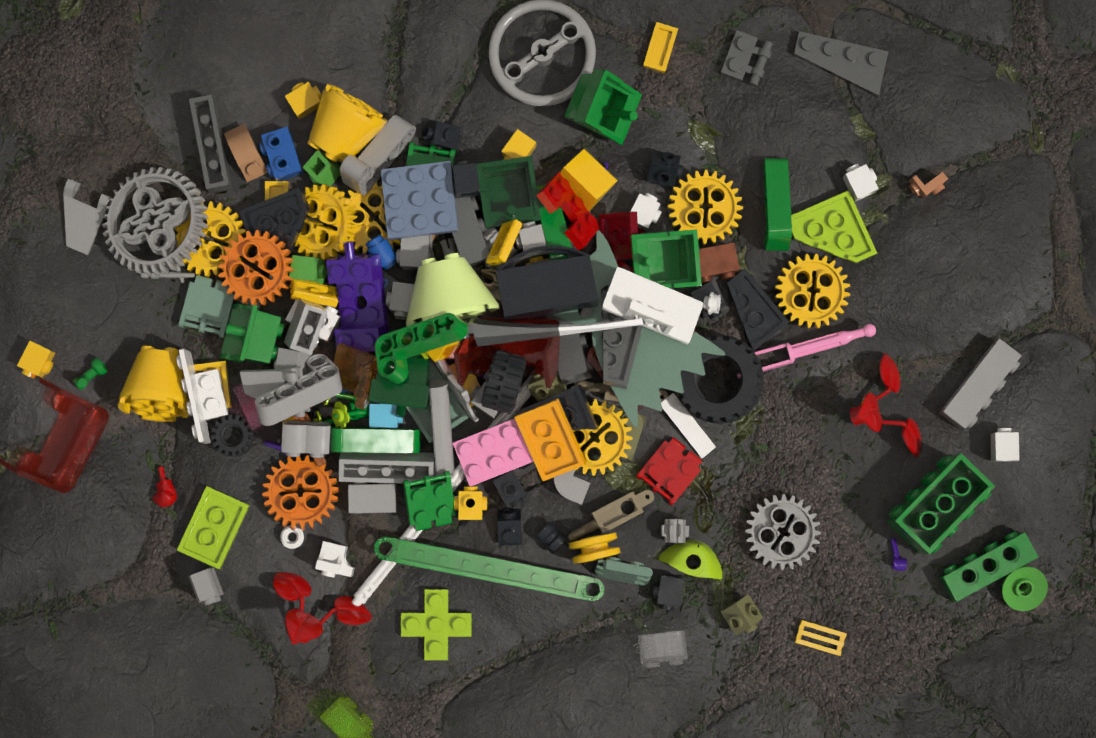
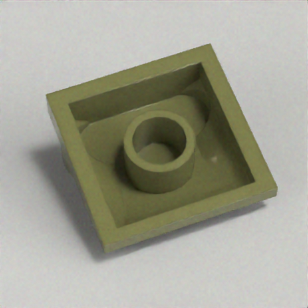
M615 407V413L623 411L620 417L621 420L628 418L623 409ZM638 414L637 428L632 425L630 420L624 424L625 427H632V430L626 434L633 437V440L626 441V444L632 448L629 450L624 449V453L628 457L623 459L632 461L646 416ZM599 415L596 418L598 426L602 423V418ZM609 422L598 433L592 432L588 446L594 441L596 443L601 441L599 436L610 427L611 424ZM613 431L608 432L605 435L606 443L610 445L615 444L618 441L617 433Z

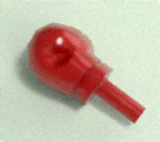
M159 467L160 482L156 484L157 492L152 499L158 506L165 508L171 506L177 500V493L172 480L166 479L164 467Z

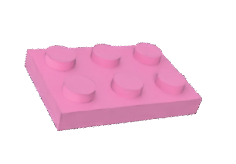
M515 419L453 443L469 486L534 462Z

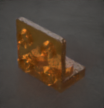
M339 343L336 349L334 364L339 369L342 389L353 392L354 397H356L355 407L364 410L370 403L371 381L376 379L377 375L376 356Z

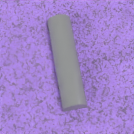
M430 380L429 389L436 475H442L444 471H449L452 474L454 473L448 382L445 380Z

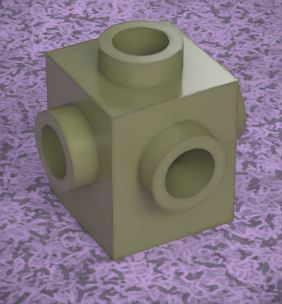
M553 366L546 369L539 368L534 371L527 385L531 395L538 402L564 392L567 389Z
M749 594L731 603L721 611L735 636L742 632H745L746 635L758 628L756 623L763 619L758 607L754 604Z

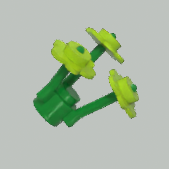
M340 392L335 397L348 399L351 402L347 406L342 405L340 401L336 402L335 409L332 410L333 419L322 421L319 411H315L316 418L313 421L329 422L330 425L335 424L336 427L345 428L349 420L369 417V402L367 399L361 400L360 395ZM329 398V399L323 401L322 403H324V405H327V404H328V401H329L331 398Z

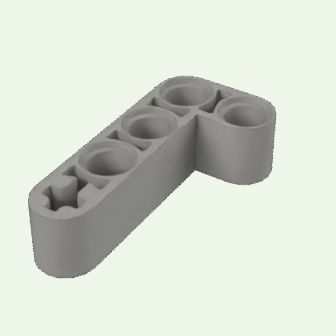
M398 115L392 116L358 158L349 155L342 162L340 174L343 183L361 195L367 194L381 177V169H388L411 141L416 127Z
M324 354L310 356L306 362L309 373L299 377L297 382H288L256 398L255 406L260 424L265 426L274 425L339 394L342 391V383L338 367Z

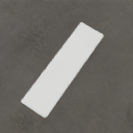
M674 393L661 402L664 411L701 458L705 457L715 448V445L687 409L682 406Z

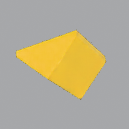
M583 149L560 172L562 177L568 180L574 193L582 199L584 206L589 212L618 181L586 149Z

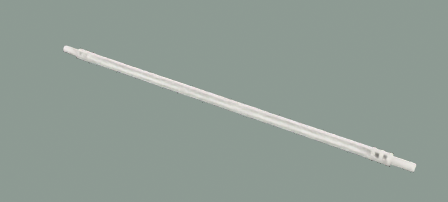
M610 285L604 286L601 289L602 296L603 290L608 291ZM592 307L585 308L580 313L582 317H589L593 309ZM553 347L534 371L539 368L546 369L555 366L557 362ZM532 373L520 387L513 411L510 414L500 412L487 429L507 422L515 416L516 411H519L531 396L527 385L532 378ZM461 463L455 468L454 473L451 474L453 492L466 477ZM410 525L399 539L415 541L423 530L415 531L414 526ZM393 547L390 549V551H389L386 555H388V554H390V553L392 552ZM382 560L353 595L355 598L352 600V603L360 606L362 603L365 604L396 563Z

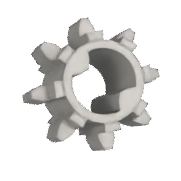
M665 519L664 525H661V536H664V542L685 543L686 537H689V526H686V520Z

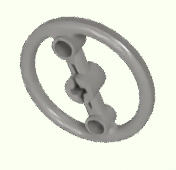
M531 0L512 8L496 24L489 42L490 67L498 84L514 99L533 106L556 105L572 98L581 74H592L595 64V40L588 24L571 7L553 0ZM545 10L559 13L569 19V22L562 26L561 31L549 40L539 39L532 44L531 52L521 60L510 62L505 68L501 67L499 61L500 41L507 27L516 18L532 11ZM566 29H574L577 34L569 38L565 36L564 31ZM579 38H583L586 49L585 63L578 78L568 88L552 95L543 96L526 93L515 86V83L520 82L523 75L536 65H549L553 60L554 53L566 44L575 43ZM539 49L542 51L547 50L545 57L542 54L538 56ZM512 68H517L521 73L517 77H511L508 75V71Z

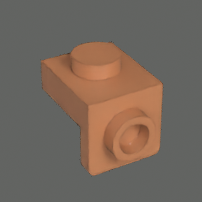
M942 172L924 185L918 176L915 175L909 180L911 184L909 187L917 197L920 196L923 199L931 192L935 196L945 188L943 183L948 178Z

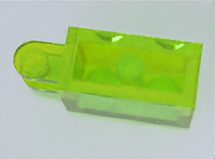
M341 695L320 716L340 738H374L371 735V732L375 729L372 726L374 722L367 714L363 713L361 715L355 709L357 707L356 703L348 696L344 698Z

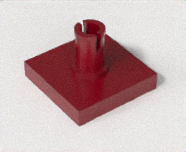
M637 211L599 214L600 232L607 240L615 260L632 259L630 235L644 234V231L638 228Z

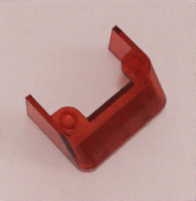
M479 318L505 322L504 318ZM522 319L517 321H511L513 323L559 324V322L554 319ZM472 333L469 338L460 340L454 351L458 384L463 386L468 374L478 376L488 371L494 354L499 349L526 357V365H535V372L545 377L546 388H551L559 366L560 336L477 346L474 333Z
M40 378L39 382L55 391L51 399V405L54 410L61 414L40 454L27 452L22 455L17 465L0 458V464L20 476L58 492L67 493L74 488L108 422L109 415L102 407Z

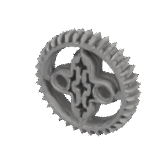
M150 167L149 171L142 169L141 175L138 172H133L134 179L126 177V184L119 183L121 189L119 191L113 190L114 194H116L115 197L108 198L111 205L104 206L108 210V214L102 215L107 220L102 226L108 229L102 233L104 237L108 238L105 243L111 246L109 249L110 253L115 254L114 258L120 261L121 265L127 266L129 270L136 271V273H144L148 276L153 273L158 276L161 272L169 274V268L177 271V264L185 266L184 259L192 260L189 254L191 252L198 253L197 249H195L196 245H203L199 239L200 237H206L202 229L208 228L207 224L203 222L208 219V215L203 213L207 210V206L203 205L205 199L200 196L201 191L196 188V184L192 181L190 182L188 177L183 176L178 171L166 170L163 167H159L157 170L154 167ZM157 182L172 184L186 195L187 200L184 201L181 198L175 197L162 201L158 191L147 187V185ZM133 196L132 200L137 214L124 220L120 226L121 215L125 205ZM150 197L149 203L145 205V200ZM191 213L188 233L182 244L177 248L178 241L173 229L187 222ZM166 237L165 244L160 246L161 240ZM148 241L151 250L164 258L155 261L139 259L133 256L123 243L127 242L131 245H138Z

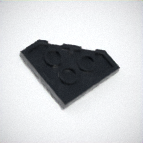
M299 187L239 210L246 232L250 231L254 236L256 230H259L263 236L267 231L270 233V239L274 235L279 237L277 244L281 241L286 244L282 250L289 249L292 253L310 207L303 187ZM256 246L251 247L254 257L257 255L258 252ZM271 259L268 262V270H273L276 267V259ZM259 268L262 275H269V273Z

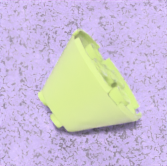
M458 253L445 255V260L437 261L435 258L425 259L421 261L422 266L418 267L406 327L445 313H452L460 319L483 315L482 313L486 312L485 309L487 308L490 309V312L500 309L499 303L464 257H460Z

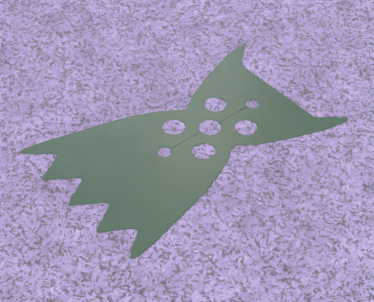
M597 230L596 235L597 250L590 255L598 305L592 307L593 312L589 317L580 316L578 310L553 314L573 324L603 322L601 316L603 310L601 289L604 286L610 285L618 265L607 240L599 230ZM642 327L627 389L611 387L630 422L637 428L638 405L662 411L659 394L660 388L684 393L681 371L684 370L704 376L705 370L701 353L725 355V352L696 332H693L689 344H684L651 329ZM603 330L592 331L594 349L603 371Z

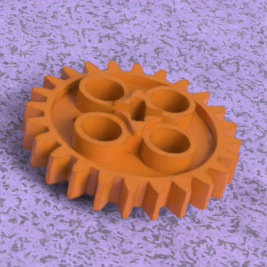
M256 230L254 236L250 231H247L246 238L238 234V242L231 239L232 247H224L227 255H220V258L225 260V262L218 265L219 268L224 269V272L218 276L226 278L221 285L224 287L230 286L227 294L235 293L234 299L238 301L242 298V303L245 305L248 304L249 300H251V305H257L258 300L262 305H266V298L271 302H275L274 294L282 297L280 289H289L285 281L293 280L288 276V273L295 270L288 267V264L294 262L292 258L286 257L291 251L289 249L282 250L286 244L283 241L277 244L279 237L274 235L270 239L269 232L266 231L262 236L259 230ZM256 246L258 249L257 255L250 258L248 255L249 249ZM242 256L253 264L258 265L259 268L272 275L273 279L270 280L240 261L239 257ZM271 259H276V267L273 270H268V262ZM240 266H244V275L241 277H237V268ZM263 278L264 286L256 290L255 282Z
M309 455L305 457L304 461H301L300 456L296 457V461H292L290 456H288L287 464L280 460L279 469L271 468L274 475H266L270 483H264L263 487L269 491L262 493V496L269 500L265 501L264 505L265 507L272 506L268 514L273 515L276 513L275 522L283 519L282 525L284 528L288 523H291L292 530H295L296 526L300 525L302 531H304L305 524H309L314 529L313 522L317 521L322 525V516L330 518L327 510L335 511V506L331 502H338V497L333 494L339 492L338 487H332L337 483V479H329L333 471L328 470L325 472L327 465L318 467L315 460L310 462ZM313 475L318 478V481L314 485H308L305 482L306 478ZM287 477L295 480L294 484L290 487L282 485V481ZM299 488L304 490L303 497H298ZM317 489L322 490L321 493L310 492L316 491ZM281 492L291 493L284 496L280 495ZM316 498L320 502L316 508H310L307 506L308 500ZM287 500L296 502V506L291 510H286L283 507Z

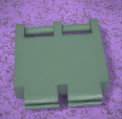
M197 275L195 282L189 283L179 327L184 328V326L199 329L201 333L207 331L219 334V337L224 338L235 300V293L227 294L230 286H222L223 281L217 280L215 288H213V279ZM186 320L200 323V325L186 322ZM206 325L214 326V327L221 328V329L218 330V329L206 327Z
M607 557V560H598L594 573L596 576L605 579L646 586L653 571L651 568L644 567V564L631 561L630 564L622 563L619 558Z

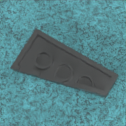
M799 31L793 55L878 97L889 51Z
M603 290V302H604V299H605L606 294H607V291H604V290ZM603 310V322L627 320ZM637 325L603 330V384L627 389L643 326Z

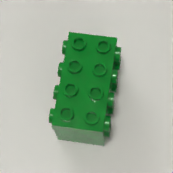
M962 453L943 456L936 464L938 468L933 472H928L920 480L922 485L919 488L910 490L904 497L906 501L900 506L896 505L888 513L890 518L886 522L919 554L930 555L938 551L942 546L941 542L958 530L960 522L963 519L967 520L975 512L974 508L989 498L991 495L990 491L995 487Z

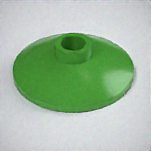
M1022 566L1009 573L1002 584L1004 601L1008 606L1017 611H1029L1036 608L1043 602L1048 591V583L1044 574L1031 566ZM1025 583L1024 588L1019 589V586Z

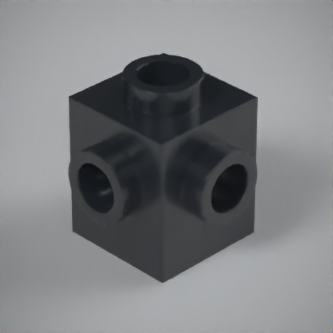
M654 150L647 181L661 186L674 187L676 179H681L683 166L679 165L681 156L671 152Z

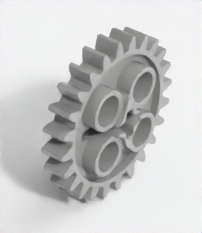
M782 494L780 501H778L776 495H772L771 503L765 498L763 499L765 506L755 505L758 510L757 513L750 511V515L754 519L746 520V523L751 525V529H746L744 532L751 534V537L745 541L753 543L749 551L757 550L754 558L757 559L762 556L763 565L771 561L770 567L772 569L775 568L777 563H779L780 570H784L785 564L790 569H793V562L802 566L801 558L810 560L807 554L808 551L816 552L812 544H820L814 537L815 535H820L821 532L816 531L814 527L820 525V522H813L812 519L817 514L808 513L811 508L810 505L802 507L804 500L801 499L795 503V496L792 495L789 501H786L785 494ZM777 509L782 510L785 516L784 520L780 523L773 519V513ZM794 514L793 520L786 528L788 535L782 536L775 550H771V546L780 535L777 529L783 528L790 515ZM798 521L804 525V532L801 535H797L793 531V525ZM765 529L770 530L773 536L772 540L768 543L761 539V532ZM786 541L792 545V552L788 555L783 554L781 551V545Z

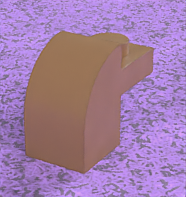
M246 124L224 133L232 154L247 182L268 173Z

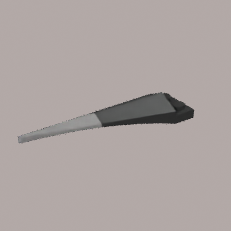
M479 318L463 320L468 325V333L465 338H469L474 333L477 346L643 325L642 318L587 324H528Z

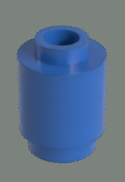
M381 234L365 244L368 248V254H380L381 266L384 270L396 264V253L387 238H383Z

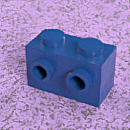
M288 127L261 135L263 142L259 143L263 156H268L270 164L266 166L270 178L275 177L276 181H284L304 174Z

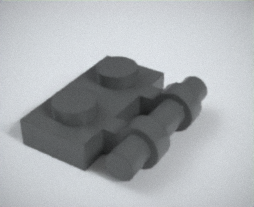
M736 30L720 74L742 82L744 75L747 74L751 76L749 84L758 86L759 80L763 79L765 73L763 69L766 61L770 60L773 43L764 41L762 48H758L755 46L758 40L757 37ZM752 55L758 57L755 67L748 66Z

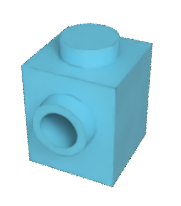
M383 403L369 404V428H399V423H403V418L395 416L396 405Z

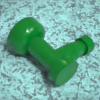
M96 357L91 361L92 367L82 376L73 379V382L80 390H83L88 382L97 374L104 375L109 371L99 358Z

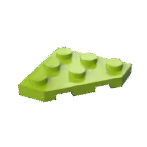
M849 190L791 215L792 237L795 241L852 263H858L877 254Z

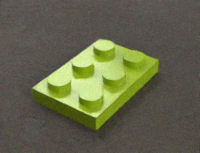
M206 486L177 551L220 570L250 505Z

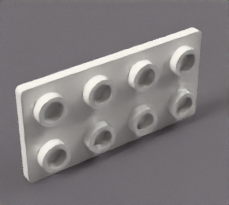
M617 267L602 304V309L627 320L642 318L643 325L641 326L684 344H689L703 307V302L620 267Z
M180 349L177 363L179 369H183L185 379H182V386L184 392H188L190 402H187V409L189 415H193L195 425H192L193 436L200 443L208 444L211 441L206 420L229 415L218 369L196 374L191 352Z

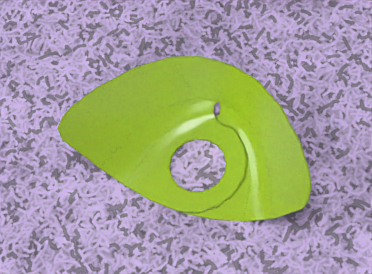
M685 540V543H675L659 556V561L667 563L685 574L695 577L722 579V569L716 554L708 545L701 541ZM692 554L699 556L701 559L700 567L695 570L688 568L686 564V559Z

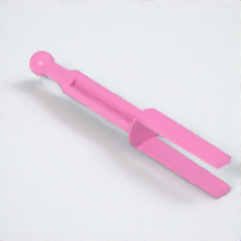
M866 324L863 328L857 330L839 331L793 345L786 342L754 352L756 355L787 347L790 360L762 367L764 372L793 364L795 359L846 345L860 337H872L876 333V328L872 324Z

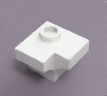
M323 541L315 569L322 570L321 575L334 578L335 574L353 577L355 568L350 566L346 560L347 546Z

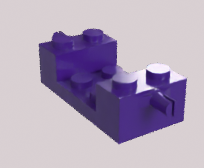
M348 241L343 242L345 256H336L326 260L329 284L336 283L340 311L341 327L334 330L337 353L350 352L356 354L357 367L365 368L368 367L366 353L375 351L377 339L389 333L380 254L355 255L354 242ZM358 296H363L366 299L367 305L365 308L358 305Z

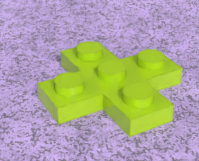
M425 589V613H401V637H424V660H448V637H472V613H448V589Z

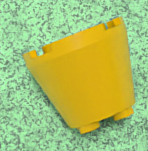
M327 84L322 92L307 143L317 150L321 148L326 151L325 156L329 159L342 163L347 156H356L383 129L388 120L382 118L383 115L359 98H355L348 93L344 94V90Z
M151 346L141 347V351L137 354L119 396L118 408L122 412L129 414L132 411L140 415L141 419L157 422H175L176 417L180 416L188 418L187 402H190L188 392L185 393L182 386V379H185L183 369L180 370L177 363V356H180L178 354L179 350L171 347L165 348V350L155 349Z

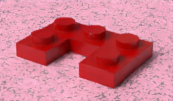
M560 172L552 176L536 195L550 214L561 207L572 223L564 233L576 249L581 250L584 248L597 230H599L600 226L596 218L586 209L582 199L574 193L568 180L563 178Z

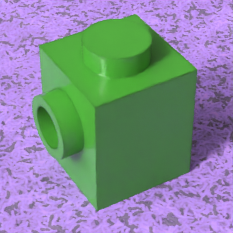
M319 150L303 166L310 174L309 178L317 185L323 184L330 187L341 175L339 163L325 156L324 152Z
M292 255L294 262L291 263V268L295 270L290 272L289 277L323 284L328 273L326 261L314 257Z

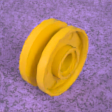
M601 534L569 543L570 549H581L582 553L572 558L573 564L599 560L621 553L620 547L608 546V542L617 539V534Z

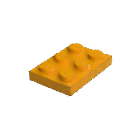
M559 399L514 417L542 481L582 467L587 463Z

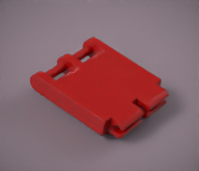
M674 437L669 443L664 441L636 475L638 479L642 478L653 487L652 490L655 493L659 492L669 500L671 506L701 471L698 466L703 461L692 451H689L686 456L682 455L686 447ZM644 473L648 474L651 478H653L657 482V484H655L648 477H646ZM662 486V487H664L667 491H669V492L673 495V498H672L669 494H667L664 490H662L660 487Z

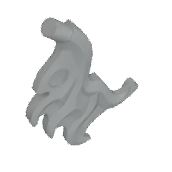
M445 359L434 362L443 379L448 382V386L457 401L462 404L470 418L477 422L479 419L469 404L470 398L467 390L463 389Z

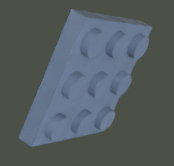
M451 161L381 169L389 240L459 232Z

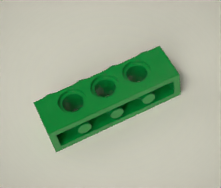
M1013 531L1004 536L1005 541L997 545L996 542L985 546L983 548L985 552L978 556L976 553H973L963 559L965 563L959 566L953 564L943 569L944 574L939 576L951 600L957 602L1038 558L1026 533ZM1007 547L1013 552L1010 560H1006L1003 557V551ZM986 558L992 562V568L988 572L982 567V563ZM966 569L972 573V579L968 583L962 579V573Z

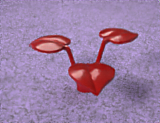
M882 353L880 375L882 381L887 386L886 390L877 396L873 393H867L860 406L850 409L851 421L855 426L866 424L874 432H879L882 424L901 426L903 428V439L907 447L916 458H919L922 440L916 422L911 418L907 419L906 423L904 421L882 420L877 400L889 394L891 390L894 393H898L901 385L900 373L895 362L889 355Z
M279 572L273 575V588L281 598L289 601L299 599L300 601L299 609H292L285 616L286 630L293 645L299 642L307 643L312 639L318 638L323 632L322 624L332 614H336V618L340 622L348 625H360L372 620L371 613L363 604L360 606L354 605L352 603L353 597L342 596L334 601L335 608L331 609L319 621L316 617L304 612V597L310 596L312 592L310 584L303 577L290 572Z

